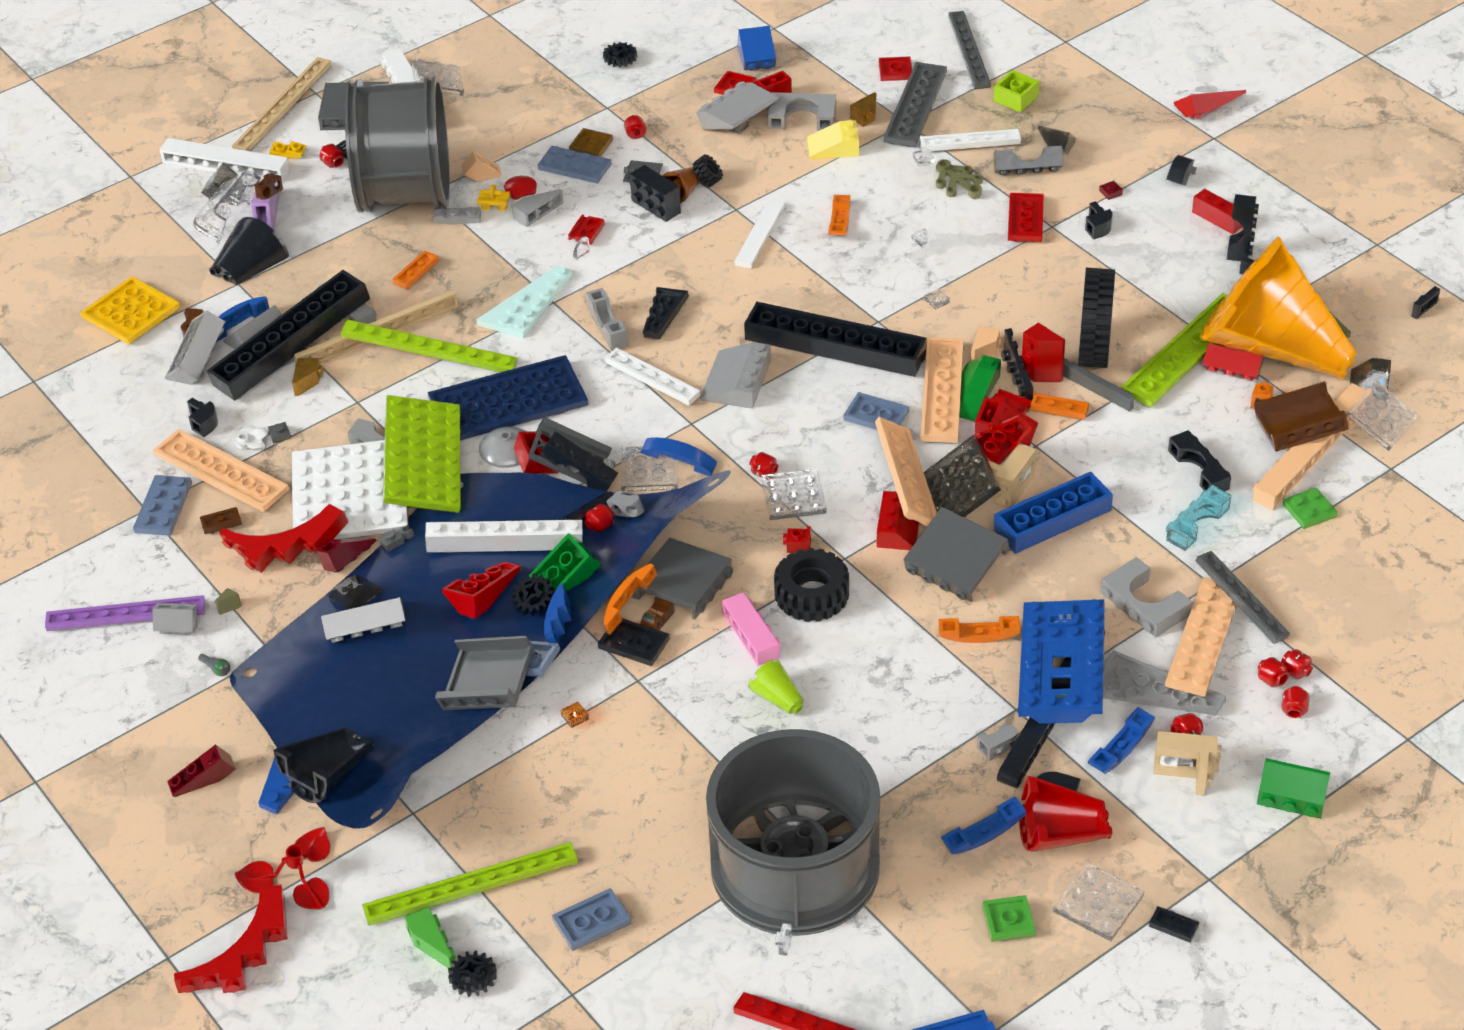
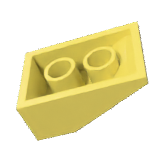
M856 120L839 121L808 136L809 159L859 156V137Z

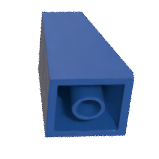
M770 25L738 29L737 47L743 69L753 71L760 68L769 69L775 67L776 55Z

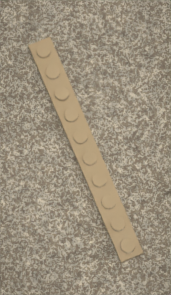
M317 57L232 145V148L250 151L332 66L331 60Z
M454 290L448 291L369 324L400 331L458 307L457 293ZM340 335L294 354L295 363L297 358H319V362L322 363L368 343L344 338Z

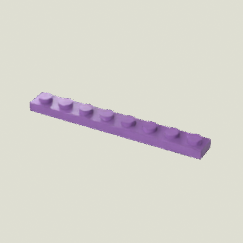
M201 595L47 611L45 628L46 631L149 621L153 620V607L157 603L197 604V615H205V597Z

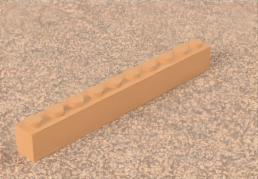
M1351 383L1346 389L1342 390L1337 399L1333 400L1340 411H1345L1349 427L1369 406L1371 392ZM1345 431L1293 446L1290 450H1286L1283 457L1274 463L1273 468L1264 474L1263 479L1255 483L1252 490L1254 492L1253 501L1274 510Z

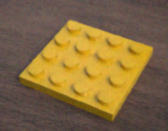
M131 276L84 309L80 314L84 320L130 345L181 307L178 301Z

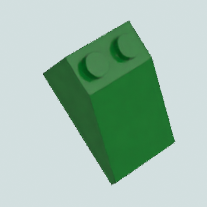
M568 533L529 576L532 578V574L535 573L537 578L540 574L545 579L548 578L554 587V593L559 584L562 583L565 590L568 591L588 579L601 563L579 539Z

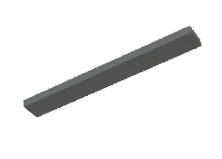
M964 11L948 12V18L974 89L991 88L988 74Z

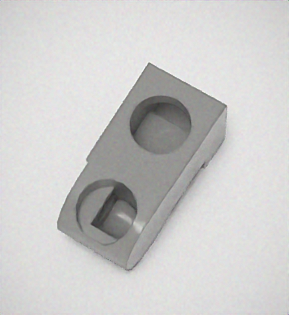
M618 490L606 501L614 516L636 517L644 512V507L638 495L629 496L625 495L624 491Z
M1005 724L998 731L987 735L985 732L979 734L977 737L978 750L989 761L1010 750L1016 742V727Z

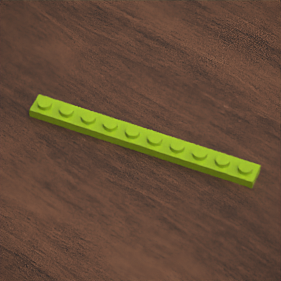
M348 319L341 331V337L496 372L515 369L517 364V357Z
M568 842L362 904L368 926L428 907L437 906L577 864L578 858L572 843Z

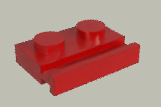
M582 214L569 232L568 240L575 239L576 242L591 245L605 225L604 219L592 216L584 217Z
M1000 388L998 393H995L991 398L1004 401L1023 414L1028 412L1029 407L1031 408V400Z

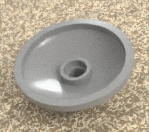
M501 427L489 432L483 437L479 445L481 458L489 465L499 468H510L520 465L514 445L518 433L525 432V430L517 427Z

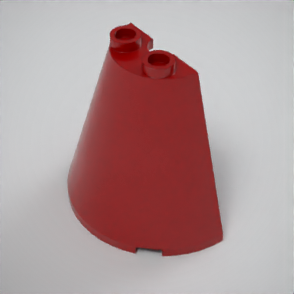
M1033 776L1027 777L1021 800H1024L1022 806L1026 810V815L1019 821L1021 840L1027 851L1038 852L1102 839H1111L1112 827L1107 822L1109 812L1106 810L1103 800Z

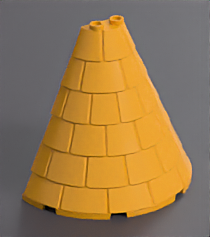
M1279 236L1273 240L1261 256L1231 288L1230 293L1212 313L1199 335V338L1203 341L1291 363L1294 366L1312 369L1319 373L1337 377L1340 380L1347 375L1348 371L1346 369L1353 365L1355 362L1353 358L1357 354L1332 313L1329 312L1319 294H1316L1295 258L1289 254Z

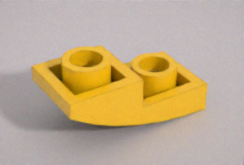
M275 141L269 154L288 157V159H297L302 157L307 145L294 141L286 145Z

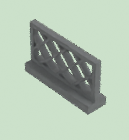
M544 417L538 425L528 458L587 485L586 479L580 471L575 473L571 471L567 464L554 465L545 458L534 454L536 449L541 448L543 450L547 442L543 443L540 437L541 434L550 439L556 431L604 464H606L612 448Z

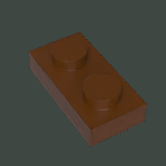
M237 507L200 516L204 534L242 525Z

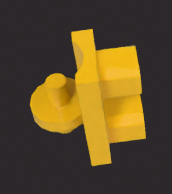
M491 185L490 189L480 190L477 205H481L482 210H490L492 205L497 206V210L506 211L510 192L496 190V186Z

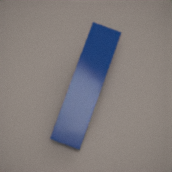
M563 583L557 587L546 612L544 636L549 643H558V636L565 634L564 623L572 620L570 599Z

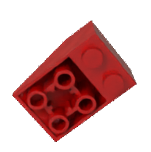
M984 398L975 420L974 436L981 431L1020 415L1034 425L1033 429L1020 442L1030 446L1038 422L1004 401Z

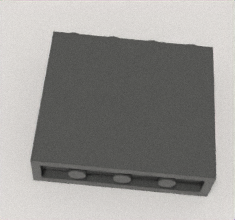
M347 82L325 83L318 115L320 131L345 130L344 104ZM362 82L364 86L389 84V82Z
M941 507L903 560L905 568L910 574L922 577L927 583L938 585L943 591L954 593L961 600L966 599L972 602L973 591L1001 553L1006 555L1010 548L1007 538Z
M669 537L648 563L654 565L657 576L646 590L639 586L632 595V598L640 600L645 593L692 609L693 619L695 620L700 613L704 612L706 605L713 601L715 594L718 590L722 589L724 582L731 578L733 574L732 559Z
M513 636L455 640V644L460 651L446 691H438L435 696L443 710L516 707L535 649L528 637Z

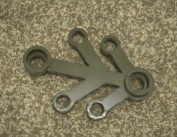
M947 159L938 161L936 165V171L939 172V177L936 180L937 188L943 189L946 187L945 177L947 174L950 176L949 187L946 188V195L948 197L956 196L955 187L956 183H958L968 191L970 198H980L982 195L980 184L983 183V176L981 174L974 175L971 166H955ZM966 180H972L974 184L971 185Z

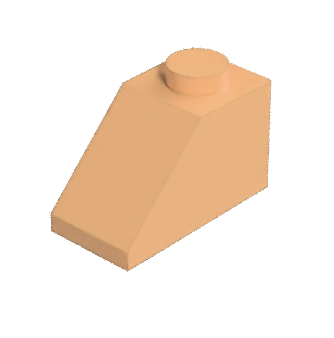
M474 151L461 164L464 176L468 179L472 178L477 182L497 178L502 175L498 164Z
M978 327L971 350V361L983 355L991 357L996 354L998 347L1001 348L1003 337H1000V329Z

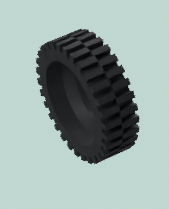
M1086 267L1078 366L1108 367L1115 269Z

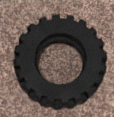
M808 548V550L804 551L800 549L796 551L797 553L792 552L788 554L787 558H783L779 562L774 574L775 600L779 608L784 610V613L788 616L792 615L796 620L804 619V622H810V620L819 622L824 618L826 620L831 618L833 614L837 615L846 606L849 599V572L843 560L838 556L835 557L834 553L830 551L827 553L824 549L814 550V548ZM810 581L825 584L824 586L818 588H804L799 586L804 582Z

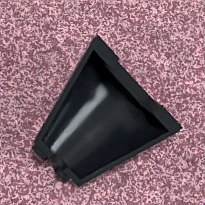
M244 217L236 223L213 265L210 267L209 272L213 276L219 278L222 276L225 281L238 285L287 259L289 253L282 239H277L273 234L274 230L269 225L257 218Z
M342 728L274 749V756L281 775L285 773L290 781L287 783L290 789L304 801L317 803L325 799L367 754L374 750L373 741L364 736L360 738L354 731Z

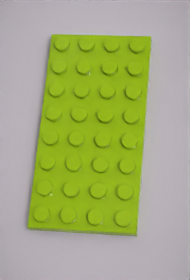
M393 395L386 396L383 503L459 513L460 405Z

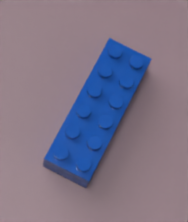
M1090 471L995 513L994 531L1008 539L1009 548L1016 554L1112 511L1113 494Z

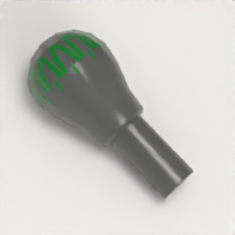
M203 653L198 657V660L207 664L217 676H225L230 671V664L225 659L211 658Z

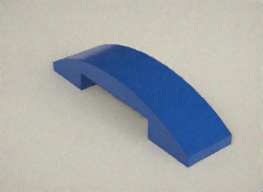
M257 297L241 302L222 313L219 318L225 321L222 327L224 331L217 338L216 342L227 337V330L251 316L256 318L268 310L267 297Z
M647 438L640 452L657 459L661 454L693 465L695 472L707 476H712L717 465V461L702 450L687 443L668 438Z
M1137 707L1125 720V726L1104 749L1100 747L1088 760V764L1104 774L1113 770L1139 744L1154 722L1155 717Z
M1014 796L998 805L997 812L964 830L958 827L941 836V839L951 854L975 849L992 841L1013 827L1026 815V810Z

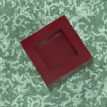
M1114 180L1099 186V191L1108 200L1123 195V189Z

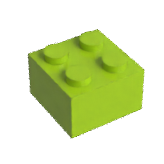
M1011 70L994 85L993 102L1020 113L1039 97V80Z

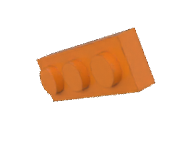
M424 250L393 278V284L407 290L439 262L438 256Z
M1035 393L1030 410L1085 420L1089 409V402Z

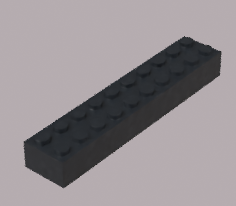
M341 270L210 367L207 373L212 385L235 401L294 357V354L302 351L370 300L365 283L345 270Z
M756 301L744 323L745 340L769 344L771 346L916 377L926 356V337Z

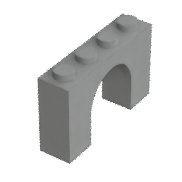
M771 92L778 96L779 100L769 105L768 129L785 130L787 116L795 111H810L816 114L817 131L825 129L835 122L836 94Z
M1136 557L1102 578L1101 593L1119 609L1128 614L1132 620L1140 624L1145 631L1151 633L1156 638L1189 617L1192 601L1179 590L1164 600L1155 603H1147L1135 598L1132 592L1149 582L1150 567Z

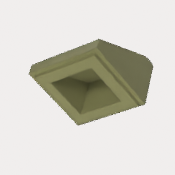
M229 588L215 600L218 614L220 615L242 606L239 594Z

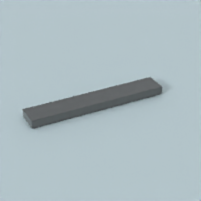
M1064 358V377L1129 412L1134 408L1133 394Z
M1212 551L1197 556L1195 560L1197 564L1273 644L1289 637V631Z

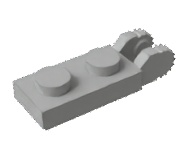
M434 208L433 222L436 224L479 223L481 208Z

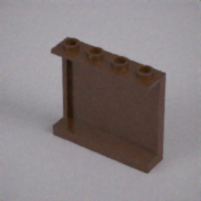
M1325 381L1253 403L1256 419L1275 452L1349 430L1346 413L1344 410L1340 411L1327 391Z

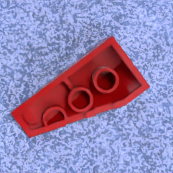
M1246 90L1192 94L1175 101L1174 105L1185 117L1200 119L1203 118L1204 114L1245 94Z
M1017 415L977 433L967 446L986 460L1000 465L1033 429L1034 425L1020 415Z
M509 562L499 563L486 568L485 573L469 575L470 579L464 581L457 579L442 588V592L459 614L469 618H478L500 596L520 571L521 565Z

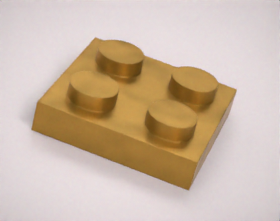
M583 128L570 144L569 150L601 157L613 141V135Z

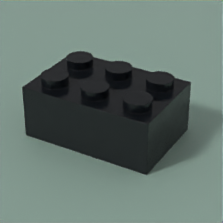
M646 165L630 173L631 199L634 203L665 222L681 213L678 185Z

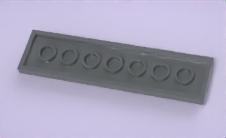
M921 62L915 63L885 132L883 142L916 147L947 73V66Z

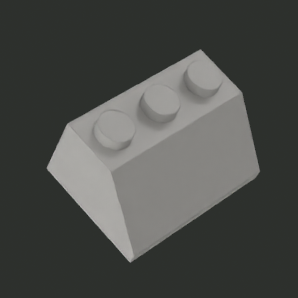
M274 305L225 338L223 342L236 349L282 314Z

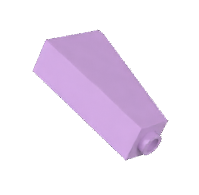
M255 193L252 201L253 218L263 221L273 230L279 193L264 200L257 199Z

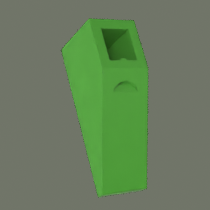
M428 907L404 916L406 928L414 946L445 967H452L451 961L456 959L452 947H447L446 945L448 939L445 931L439 930L441 925L437 914L432 915Z

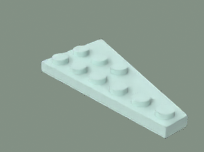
M555 266L476 319L477 325L524 338L572 277V270Z

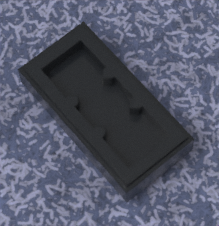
M1434 286L1426 294L1421 295L1413 304L1411 317L1418 319L1437 304L1440 288Z
M1157 906L1149 922V927L1191 943L1199 927V922Z

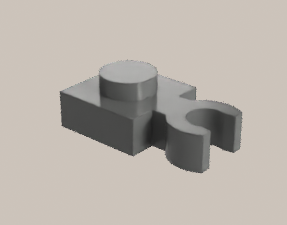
M407 524L398 531L393 529L378 538V541L387 552H390L404 544L405 539L414 537L415 534L413 529H409Z

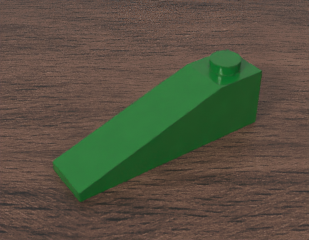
M983 355L965 365L961 376L959 418L975 422L984 398L989 397L1000 377L1001 359Z

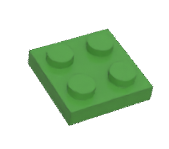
M1316 487L1285 498L1282 504L1303 529L1335 518L1338 512Z
M1026 895L983 901L982 907L991 942L1035 936L1036 930Z

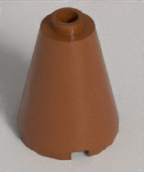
M692 167L670 171L662 175L679 186L680 203L688 198L701 181L697 178V174H694L695 170Z

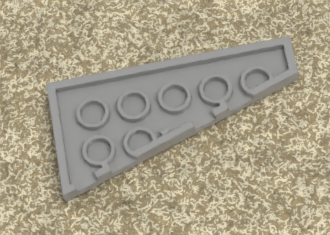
M1114 650L1104 663L1103 698L1213 715L1219 713L1226 701L1225 695L1210 689L1207 690L1206 696L1203 697L1165 687L1168 672Z

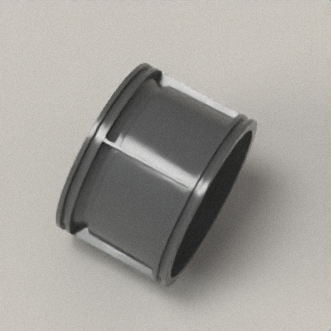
M433 74L432 78L430 75H425L424 81L364 86L361 79H355V81L352 79L347 80L344 104L345 137L350 183L357 211L359 213L364 211L371 212L374 203H380V205L434 203L436 208H440L441 204L443 207H448L450 198L449 149L443 93L438 74Z
M785 729L752 737L737 745L721 759L709 779L706 804L711 876L716 893L725 907L738 919L754 928L785 936L811 935L833 929L847 922L863 909L875 891L880 872V789L873 768L862 754L846 742L825 733L804 729ZM795 805L814 806L829 810L830 812L815 821L809 817L798 815ZM785 806L790 813L789 816L778 818L773 822L766 817L764 810ZM749 817L755 818L758 828L763 833L759 838H735L732 835L736 827ZM849 821L853 825V829L845 835L827 836L826 832L841 822Z

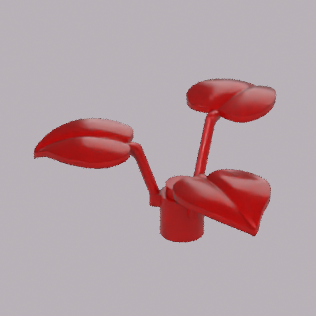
M325 827L314 829L302 835L296 840L294 845H290L286 849V857L282 858V862L274 874L273 868L269 863L255 861L235 872L236 880L246 890L259 893L261 887L273 886L272 878H276L283 866L287 864L291 869L299 870L303 883L294 888L293 899L295 903L304 909L319 910L325 908L329 902L327 884L318 877L311 878L306 882L302 866L303 860L306 858L311 862H319L329 855L330 843Z

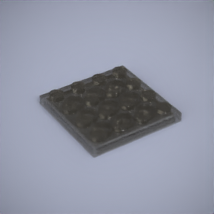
M975 435L969 437L924 471L937 513L943 507L962 517H966L1001 491L981 444Z

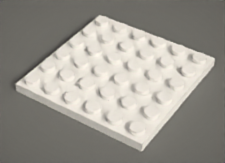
M385 440L292 452L293 528L312 519L328 504L344 511L348 520V524L333 540L383 534L393 529L398 531L402 526H406L408 524L407 506L383 503Z

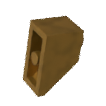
M874 92L850 105V118L853 121L856 120V123L862 127L875 121L877 93Z
M297 358L292 380L295 396H299L319 384L320 376H323V366H320L319 358Z

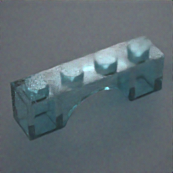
M1214 485L1204 490L1196 501L1193 500L1185 511L1180 512L1178 518L1167 525L1166 541L1186 551L1197 541L1198 526L1195 522L1204 518L1220 519L1230 509L1232 495Z

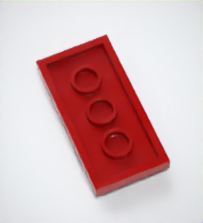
M1010 193L1008 241L1042 242L1044 194Z

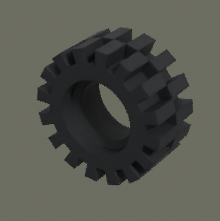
M704 154L692 164V168L695 170L694 174H697V178L701 180V183L704 182L705 186L712 187L723 178V174L721 173L722 169H719L720 165H717V161L713 160V157H710L708 154Z

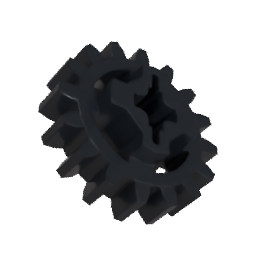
M619 42L618 44L613 43L612 46L607 45L608 48H604L603 59L608 65L613 64V67L619 66L621 68L622 65L627 67V64L632 65L633 61H636L637 50L636 47H633V44L627 45V42Z
M535 573L532 574V578L525 575L524 581L518 580L519 586H513L516 592L511 593L514 598L512 602L518 611H522L524 615L530 612L531 616H534L537 611L541 615L543 608L545 610L548 609L547 604L550 603L554 594V587L549 579H545L542 574L538 578Z
M475 950L473 955H470L466 951L465 957L458 955V961H451L452 967L448 968L449 984H452L453 990L458 989L459 995L467 992V996L470 997L475 992L476 996H479V991L483 990L486 993L488 992L487 986H494L493 980L497 979L496 964L493 963L492 957H486L485 952L478 955V952Z

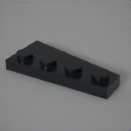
M656 288V296L653 297V305L649 310L650 315L647 317L643 329L645 338L660 339L688 299L689 293L687 290Z
M1012 328L1005 329L1004 350L1001 351L1002 360L1007 363L1008 373L1012 374L1013 383L1018 387L1019 396L1032 401L1033 386L1027 370H1024L1023 358L1018 355L1017 342L1012 341Z

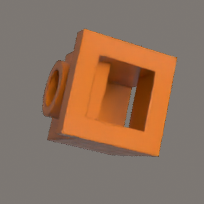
M1267 382L1256 383L1252 393L1250 408L1254 409L1253 403L1257 402V398L1263 400L1272 398L1274 386Z

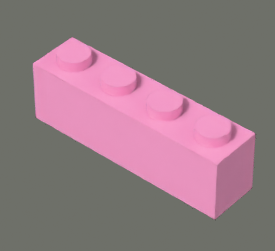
M744 592L722 600L723 615L757 666L765 664L769 660L778 659L779 649H781L780 641L777 637L774 638L770 626L763 622V617L759 611L755 610L752 600L748 599Z

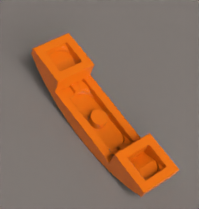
M851 195L833 196L832 217L828 235L846 236Z
M653 564L645 565L632 573L614 592L604 616V626L608 634L611 635L622 621L620 610L640 586L646 590L657 576Z
M1000 616L999 622L959 623V618L939 619V636L957 642L987 643L1004 640L1020 634L1019 616Z

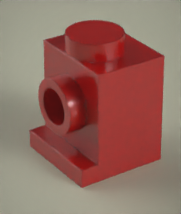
M807 526V529L788 528L787 533H783V545H787V553H797V550L803 549L804 551L811 547V526Z

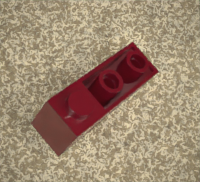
M366 536L329 540L316 552L324 570L337 573L342 571L348 563L356 560L357 556L362 552L370 549L371 545L377 540L376 538Z
M215 744L167 782L172 796L176 797L220 782L236 770L231 755Z

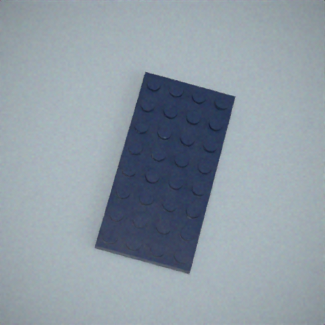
M566 355L428 392L430 401L460 405V440L489 433L497 428L511 427L589 405L588 398Z

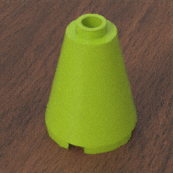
M775 659V662L769 660L755 672L757 675L755 680L750 679L748 687L752 692L788 714H797L802 710L804 699L778 659Z

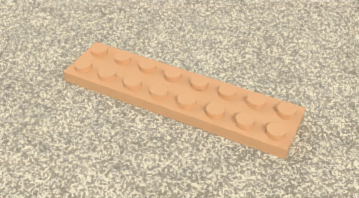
M927 337L921 442L958 443L964 339Z
M878 417L875 424L903 514L910 520H916L928 526L936 516L937 511L910 429Z
M180 429L153 450L155 456L262 512H265L289 491L287 484Z
M1203 577L1165 681V687L1203 697L1206 696L1237 606L1211 578Z

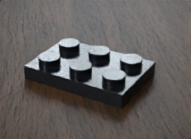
M622 618V621L611 635L607 631L598 642V649L653 666L670 640L669 633Z

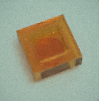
M579 702L560 710L561 716L571 728L589 720V714Z

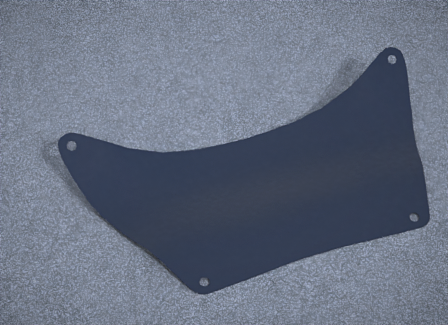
M728 470L714 474L679 489L637 494L644 507V512L636 517L614 516L613 524L601 533L589 530L585 524V517L579 519L582 520L583 544L599 560L601 565L588 579L566 591L570 599L572 620L564 623L565 634L558 636L560 651L555 659L609 598L673 517L720 485L728 478L731 471ZM521 472L460 474V482L464 486L460 489L459 513L417 508L408 517L409 529H413L414 537L405 539L404 544L390 552H387L380 545L340 583L354 577L352 580L333 593V589L231 673L230 683L259 720L277 748L342 728H348L357 733L360 738L364 736L373 741L374 750L369 752L325 799L316 803L326 816L340 825L353 829L371 826L391 810L414 772L444 753L502 709L443 710L436 701V693L438 691H446L460 651L455 644V640L527 636L530 641L547 642L544 636V622L547 610L543 608L541 615L538 611L535 612L534 616H531L530 612L524 615L522 611H518L512 602L514 598L511 593L516 592L513 586L520 585L519 579L524 581L525 575L531 578L529 575L552 550L427 552L425 539L426 522L559 520L608 491L582 486L545 474ZM719 478V481L717 483H715L712 486H708L712 481ZM509 562L521 565L520 571L500 596L478 618H469L459 614L442 592V588L457 579L462 581L470 579L469 575L485 573L486 568L499 563ZM399 597L402 599L406 622H402L403 626L393 629L390 626L382 627L383 631L372 634L371 630L364 631L363 636L351 638V635L343 636V641L334 643L331 640H326L321 616ZM254 668L257 670L256 674L252 677L246 678L243 676L247 669ZM525 676L521 692L537 677ZM383 809L378 816L370 819L376 811Z

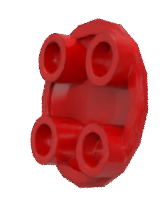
M514 176L504 184L505 192H510L511 198L514 200L536 194L537 183L529 176Z

